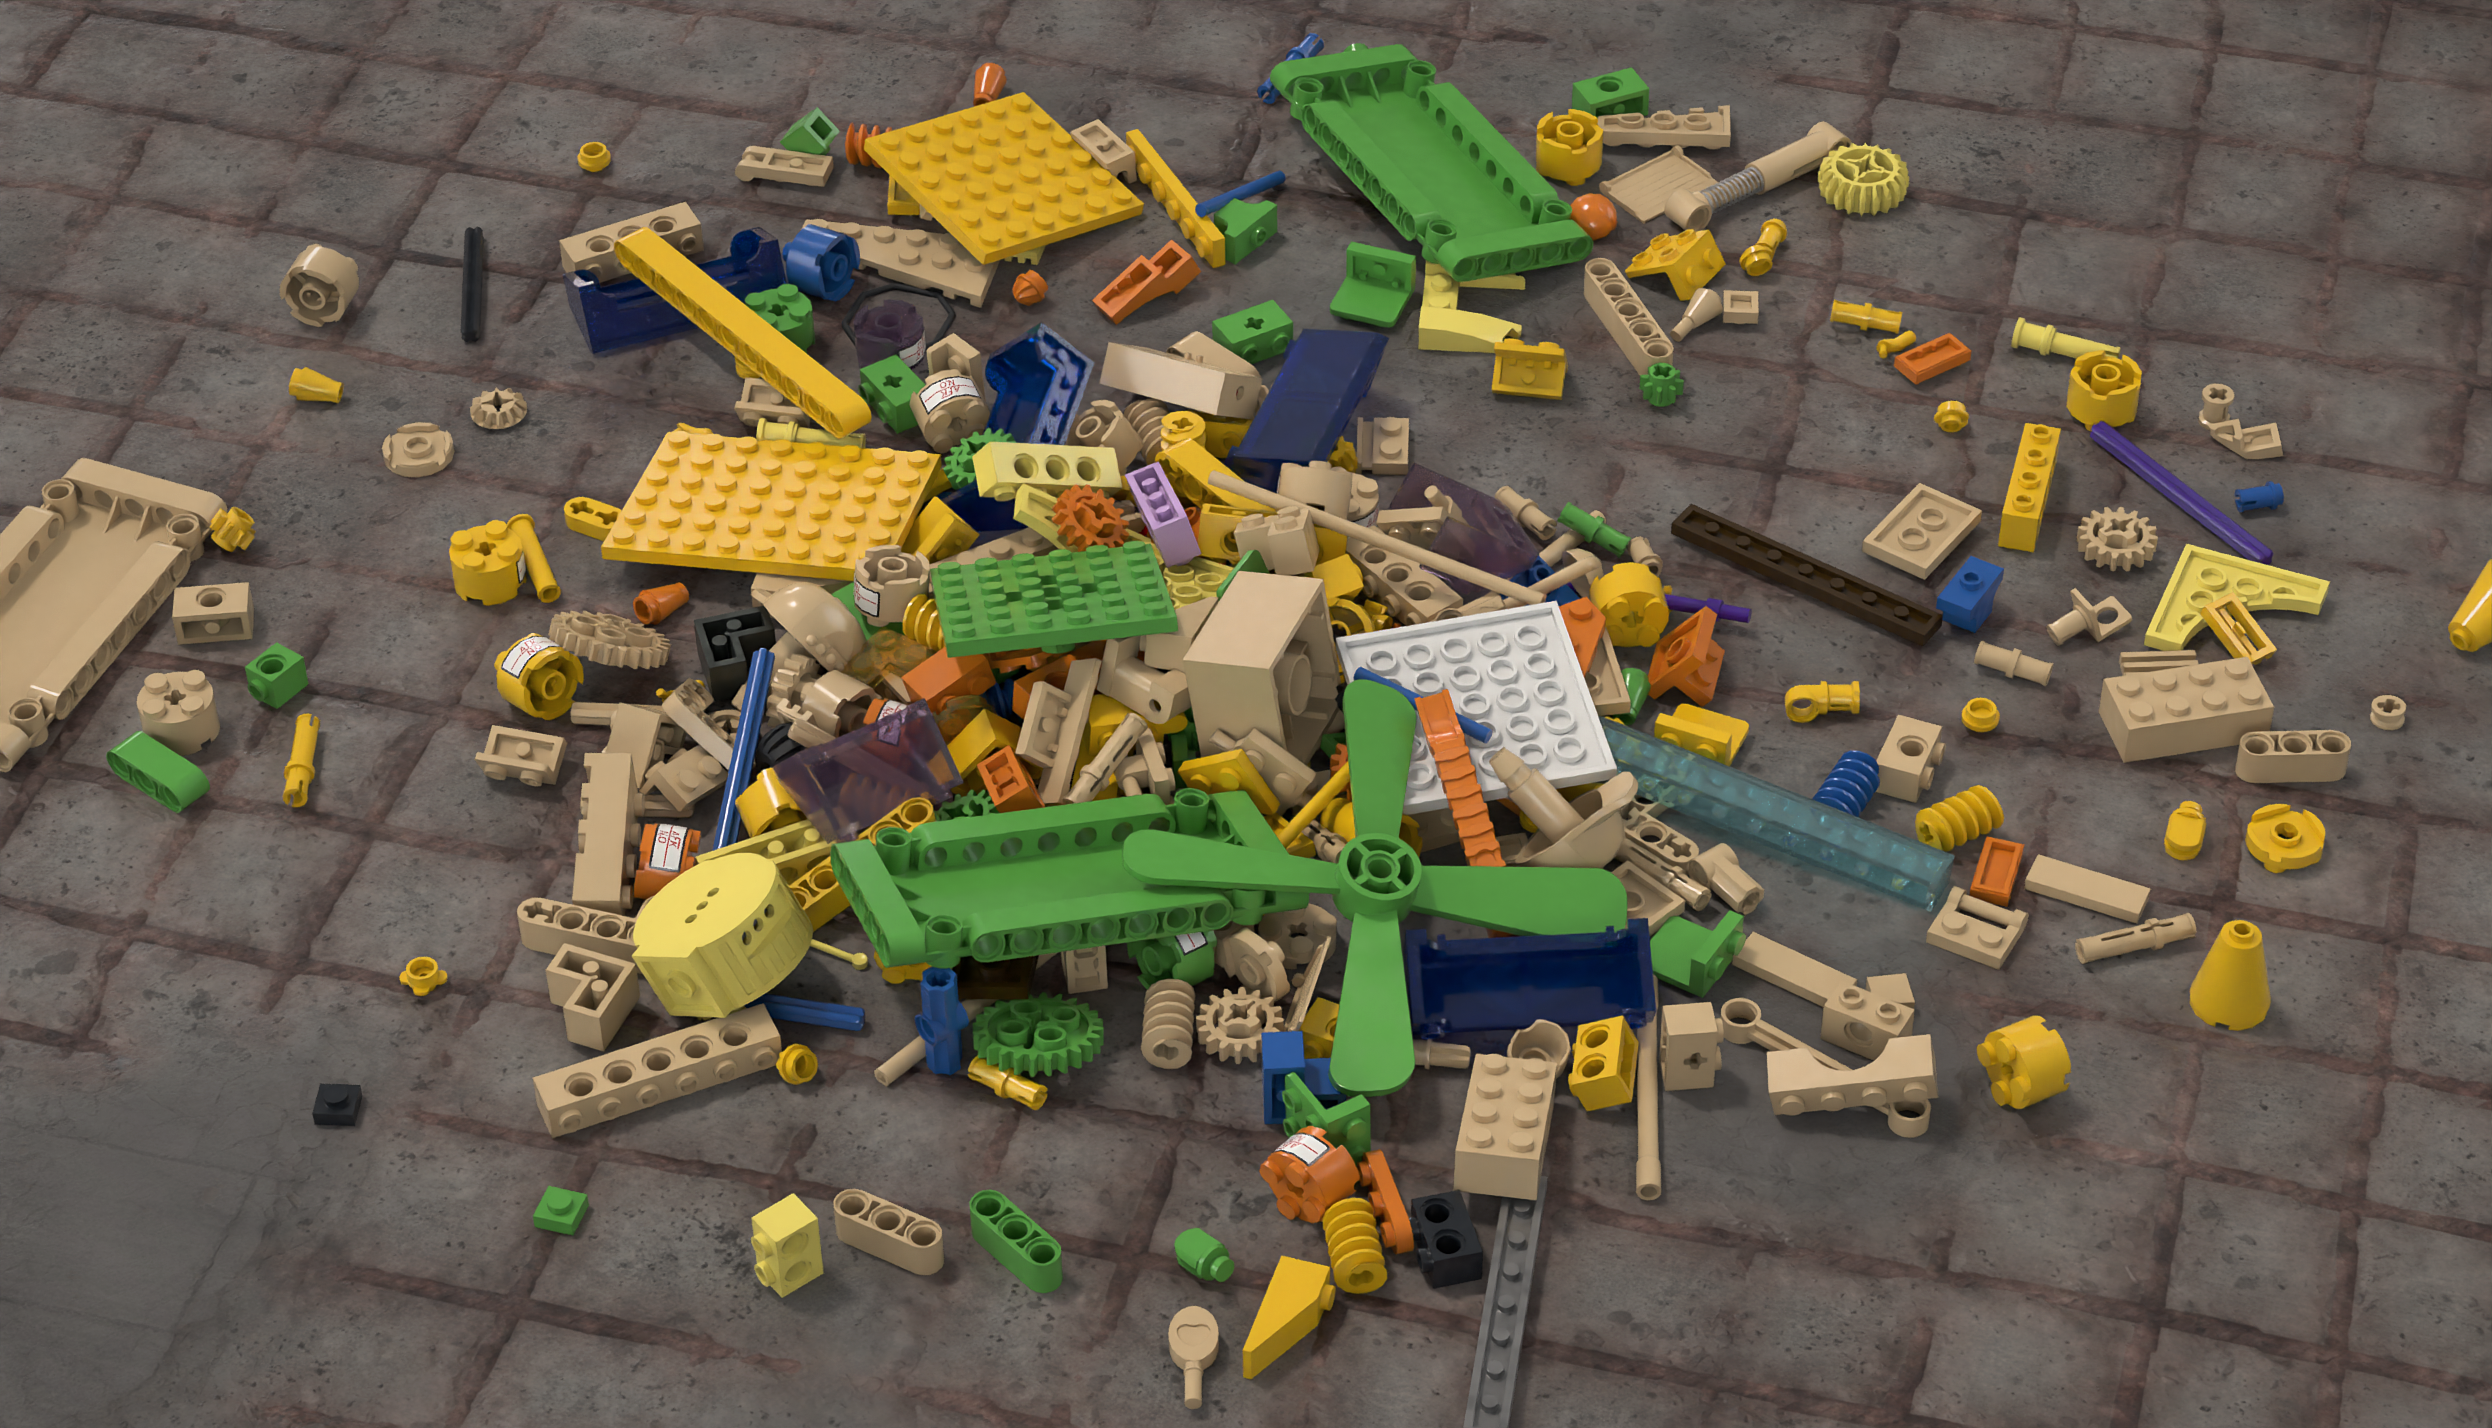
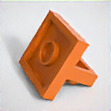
M1705 606L1657 642L1648 673L1651 685L1648 695L1653 699L1658 698L1667 690L1676 686L1701 707L1712 701L1725 650L1711 639L1717 614L1710 608Z

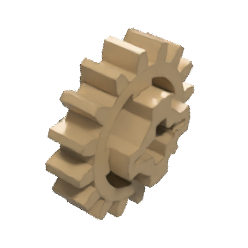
M2104 507L2103 514L2093 510L2091 511L2090 518L2083 517L2081 526H2078L2076 540L2079 542L2078 551L2085 552L2084 559L2086 561L2096 559V567L2099 568L2104 564L2110 565L2111 571H2115L2117 566H2122L2125 571H2130L2131 564L2141 568L2144 565V560L2151 561L2153 552H2156L2158 540L2156 526H2149L2150 519L2148 517L2138 519V511L2135 510L2130 514L2124 513L2123 507H2119L2117 512H2112L2109 507Z
M792 654L791 659L786 658L784 660V669H778L777 673L773 676L770 682V696L766 703L768 708L766 716H770L768 726L772 727V729L781 724L776 706L782 699L789 700L792 708L795 704L802 708L803 702L800 700L801 691L808 682L815 683L821 678V675L817 674L820 666L815 663L816 659L801 654Z
M1240 987L1238 994L1233 995L1231 991L1224 989L1223 998L1215 995L1209 996L1210 1005L1201 1004L1200 1015L1196 1016L1199 1044H1206V1053L1210 1055L1218 1051L1220 1061H1225L1229 1056H1232L1236 1064L1241 1063L1242 1057H1248L1252 1062H1257V1054L1262 1053L1261 1033L1284 1032L1282 1009L1280 1006L1274 1007V998L1270 996L1262 1000L1260 990H1255L1251 995H1248L1244 987ZM1218 1021V1027L1215 1028L1214 1025ZM1263 1023L1266 1024V1026H1265L1264 1029H1262V1024H1263Z

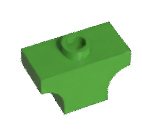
M1234 198L1214 214V225L1225 237V260L1236 265L1277 232V204L1268 200L1257 204H1250Z

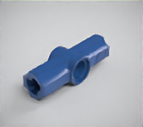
M930 967L922 972L923 980L920 983L922 1012L915 1016L914 1021L918 1033L925 1041L927 1067L935 1075L940 1073L951 1075L961 1069L960 1061L963 1058L961 1030L969 1025V1019L966 1010L958 1000L957 974L950 968Z

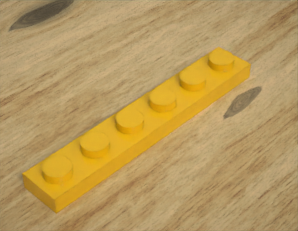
M1139 129L1126 132V144L1135 152L1136 171L1141 182L1147 184L1152 190L1155 200L1163 204L1170 219L1178 223L1184 237L1193 242L1200 257H1204L1212 268L1225 265V237L1207 215L1200 217L1196 214L1195 207L1198 203Z

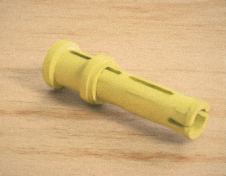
M2021 317L2017 321L2011 343L2012 348L2017 349L2019 346L2038 350L2040 355L2043 356L2050 355L2053 352L2076 359L2087 352L2099 350L2106 351L2105 356L2119 358L2121 349L2120 347L2059 333L2053 325L2048 324L2047 327L2027 323L2025 318Z
M760 418L757 426V441L785 439L797 443L820 442L824 445H855L859 448H865L866 434L851 433L838 439L827 430L800 427L795 421H790L788 424L767 422L766 418Z

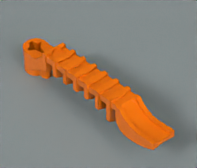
M1448 689L1427 697L1414 698L1431 756L1435 759L1438 778H1441L1442 789L1447 797L1449 810L1453 811L1452 816L1455 829L1459 830L1461 848L1465 849L1467 866L1506 867L1505 860H1502L1499 842L1496 841L1493 823L1490 822L1487 804L1483 802L1482 789L1477 782L1476 770L1471 763L1470 751L1468 746H1466L1465 736L1457 719ZM1486 928L1490 942L1500 948H1507L1522 937Z

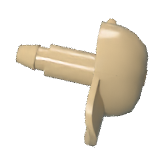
M809 582L792 583L779 589L774 594L756 588L750 594L763 604L768 612L787 630L769 650L775 655L771 680L778 669H784V660L786 658L791 659L792 654H801L815 658L827 672L837 670L850 677L856 673L866 653V637L857 619L837 597H833L822 587ZM747 682L741 685L731 702V705L739 712L742 710ZM771 685L769 686L767 699L770 696Z
M1505 747L1492 756L1489 763L1500 782H1503L1510 789L1507 795L1538 827L1537 831L1519 852L1516 859L1517 867L1603 869L1617 855L1620 845L1625 838L1623 821L1619 810L1627 805L1638 791V781L1631 772H1622L1598 789L1587 791L1567 802L1536 768L1530 770L1524 764V760Z

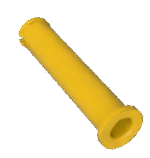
M528 514L513 516L507 522V528L513 530L521 539L525 565L537 591V596L544 603L553 602L560 597L561 589L558 587L535 534V522Z

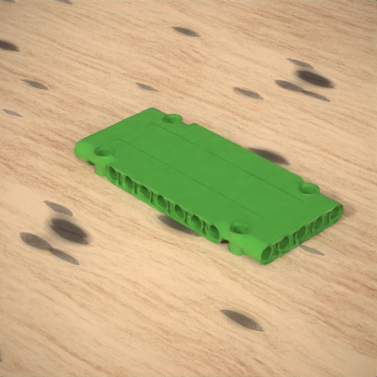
M1395 44L1289 60L1279 63L1272 70L1270 81L1291 104V116L1302 121L1305 131L1408 241L1417 240L1423 246L1422 257L1431 263L1440 264L1455 281L1466 282L1578 262L1591 253L1594 242L1574 220H1570L1572 207L1567 202L1559 200L1555 189L1450 82L1435 84V66L1429 62L1418 60L1404 45Z
M1185 788L1176 792L1174 804L1165 805L1160 796L1156 794H1143L929 822L918 825L911 833L902 828L888 827L878 831L876 846H873L869 839L834 843L830 851L833 873L886 968L926 962L932 967L947 969L959 964L960 957L973 956L979 962H994L1212 931L1224 927L1230 920L1240 925H1254L1262 921L1263 914L1306 909L1309 903V893L1149 884L1135 879L1124 869L1122 849L1125 839L1136 831L1147 829L1289 855L1245 790L1207 795L1199 789Z

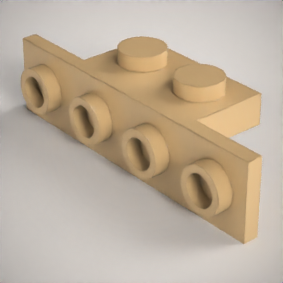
M1097 658L1072 661L1064 691L1044 681L1034 682L1015 755L1043 768L1038 792L1045 806L1064 805L1062 800L1069 793L1074 765L1080 752V742L1085 724L1089 718L1091 700L1098 683V674L1102 661Z

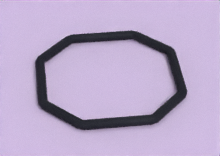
M891 283L859 294L842 321V328L854 346L897 355L899 349L859 341L848 325L865 298L894 289L937 298L949 315L934 340L925 343L926 350L942 340L955 319L956 313L940 292Z

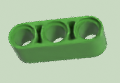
M136 731L106 754L108 764L116 775L176 813H180L210 790L209 781L200 768L141 731Z
M982 1190L976 1193L969 1203L971 1232L974 1240L1031 1290L1039 1293H1048L1056 1290L1063 1280L1062 1254L1059 1243L1000 1192Z

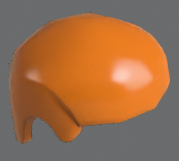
M1589 193L1577 197L1570 205L1572 207L1570 220H1574L1593 241L1606 237L1611 231L1616 229L1617 212L1613 203L1607 197L1601 194Z

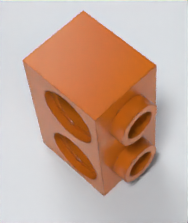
M1010 745L977 764L991 799L999 813L1045 807L1032 776L1018 756L1015 755Z

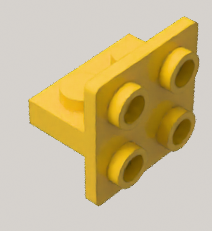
M1512 338L1504 339L1503 343L1495 342L1494 351L1496 357L1492 393L1562 400L1565 373L1568 372L1565 349H1561L1558 344L1551 342H1540L1538 346L1524 345V341Z

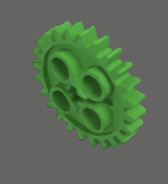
M1042 992L1039 998H1033L1030 994L1029 999L1009 1000V1003L997 1000L995 1001V1008L984 1007V1014H977L976 1022L973 1023V1048L978 1050V1057L987 1058V1065L999 1063V1071L1007 1070L1010 1067L1014 1068V1075H1018L1023 1070L1029 1071L1031 1077H1034L1038 1071H1044L1047 1076H1051L1052 1070L1055 1069L1065 1074L1068 1073V1066L1080 1069L1082 1068V1061L1092 1062L1093 1054H1100L1101 1046L1104 1045L1103 1019L1098 1018V1011H1089L1088 1003L1077 1005V998L1062 1001V994L1056 995L1053 999L1047 998L1046 992Z

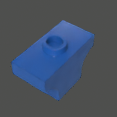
M1970 556L1937 597L1936 609L1943 611V621L1976 633L1992 612L1994 596L2003 580L2004 568Z

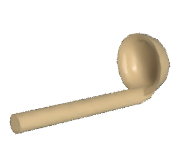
M1579 548L1564 551L1562 553L1564 569L1527 587L1540 593L1548 594L1571 582L1582 598L1587 596L1589 599V588L1593 580L1597 576L1601 579L1604 575L1601 560L1591 552ZM1511 597L1503 600L1507 609L1527 605V603Z

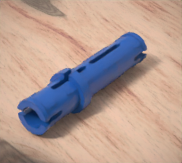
M1309 33L1298 47H1293L1287 53L1285 61L1315 57L1324 48L1322 38L1313 45L1312 42L1318 35ZM1270 77L1257 89L1260 99L1266 92H1269V95L1263 100L1267 104L1275 102L1276 98L1281 94L1272 85Z

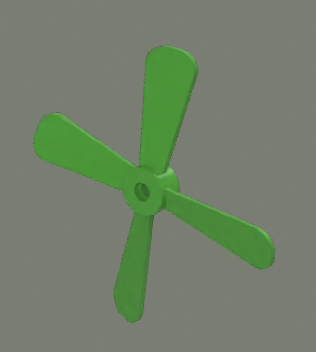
M1359 679L1351 682L1346 687L1343 696L1355 838L1350 840L1342 849L1338 864L1152 829L1136 831L1125 839L1122 849V864L1127 873L1132 877L1149 884L1332 894L1335 906L1343 916L1352 922L1328 1076L1332 1086L1345 1095L1356 1097L1362 1094L1364 1097L1388 1095L1401 1089L1411 1078L1415 1066L1399 923L1411 911L1589 952H1602L1612 948L1623 934L1627 920V894L1623 884L1614 874L1600 868L1421 865L1418 855L1411 846L1399 839L1416 726V713L1409 700L1396 689L1371 680Z

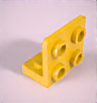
M933 497L915 520L901 548V552L916 557L918 551L929 560V564L967 551L980 534L941 499Z

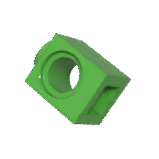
M277 642L245 666L248 680L247 687L250 694L256 700L263 701L276 709L309 684L304 657Z

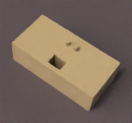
M1109 342L1099 384L1214 415L1253 420L1262 378L1203 363L1204 356L1197 355L1196 360H1192V353L1185 352L1184 357L1147 347Z

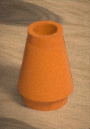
M985 63L976 70L974 107L995 101L1007 82L1005 71L1001 66L995 63Z
M680 582L642 590L633 601V609L637 618L643 624L651 623L656 625L689 601V593L687 588Z

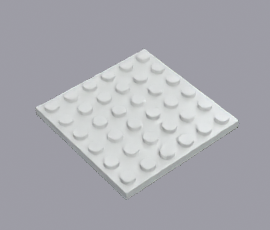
M1557 601L1336 638V651L1347 686L1354 681L1353 677L1358 667H1363L1423 697L1441 693L1442 690L1448 689L1456 713L1493 730L1492 737L1486 744L1464 734L1466 746H1468L1470 751L1471 763L1476 770L1477 782L1482 789L1483 802L1509 797L1507 793L1510 789L1503 782H1500L1489 763L1492 756L1503 747L1524 760V764L1530 770L1536 768L1555 789L1610 780L1617 775L1616 764ZM1415 710L1416 726L1403 813L1406 815L1449 808L1446 794H1444L1441 778H1438L1435 759L1431 756L1417 710Z

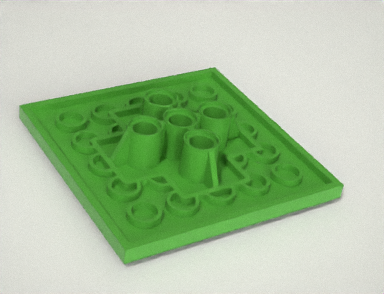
M1142 541L1126 542L1123 544V547L1117 548L1094 545L1086 548V551L1073 553L1067 549H1058L1051 551L1049 555L1034 557L1033 554L1023 553L1014 555L1011 560L997 561L995 558H981L976 560L975 564L960 565L957 562H945L939 564L938 568L930 569L931 585L948 658L1041 647L1043 652L1056 654L1071 651L1075 648V643L1178 631L1177 615L1152 545L1145 544Z

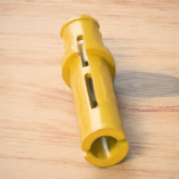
M302 714L297 717L290 761L284 768L286 785L282 797L285 804L288 805L291 794L293 795L291 807H301L306 804L309 784L315 776L313 759L320 720L315 716L312 726H310L312 714Z

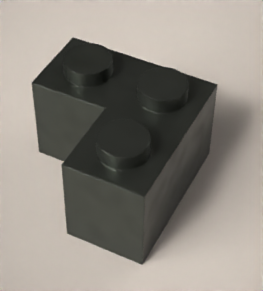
M765 606L693 620L697 653L714 701L735 697L741 685L748 681L747 668L751 666L753 653L759 651L760 648H766L769 651L776 644L775 629Z

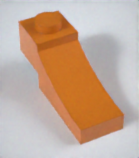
M1170 240L1150 260L1146 259L1143 255L1137 258L1101 291L1092 302L1099 311L1117 325L1133 311L1154 298L1172 291L1177 295L1201 273V270L1190 254L1173 240Z

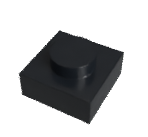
M320 1083L312 1112L314 1125L355 1126L362 1100L361 1086Z

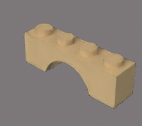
M1930 1034L1890 1038L1884 1051L1876 1060L1862 1068L1847 1071L1834 1070L1820 1064L1812 1056L1808 1048L1767 1052L1768 1090L1775 1115L1785 1114L1794 1116L1809 1111H1838L1843 1108L1856 1106L1878 1107L1885 1103L1921 1102L1925 1099L1938 1098L1936 1059Z

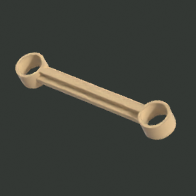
M1731 999L1721 1008L1720 1018L1723 1023L1724 1038L1732 1043L1746 1044L1754 1041L1770 1051L1808 1048L1812 1056L1820 1064L1834 1070H1852L1761 1020L1759 1006L1749 999ZM1745 1018L1750 1020L1751 1023L1736 1024L1731 1022L1730 1019ZM1928 1099L1921 1102L1885 1103L1874 1107L1888 1115L1890 1129L1899 1136L1908 1138L1918 1137L1928 1129L1931 1104ZM1903 1110H1911L1917 1112L1921 1116L1916 1118H1907L1901 1116L1897 1112Z

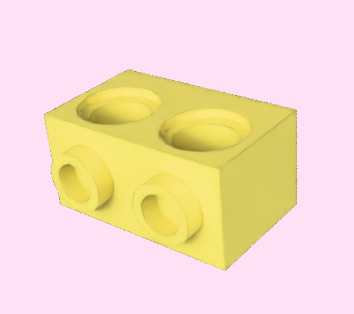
M794 1193L751 1217L754 1235L751 1237V1243L756 1252L757 1260L754 1270L764 1286H771L783 1298L824 1273L818 1218Z

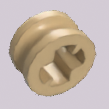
M2382 695L2373 700L2370 720L2375 726L2383 730H2396L2403 726L2406 704L2402 699L2392 695Z

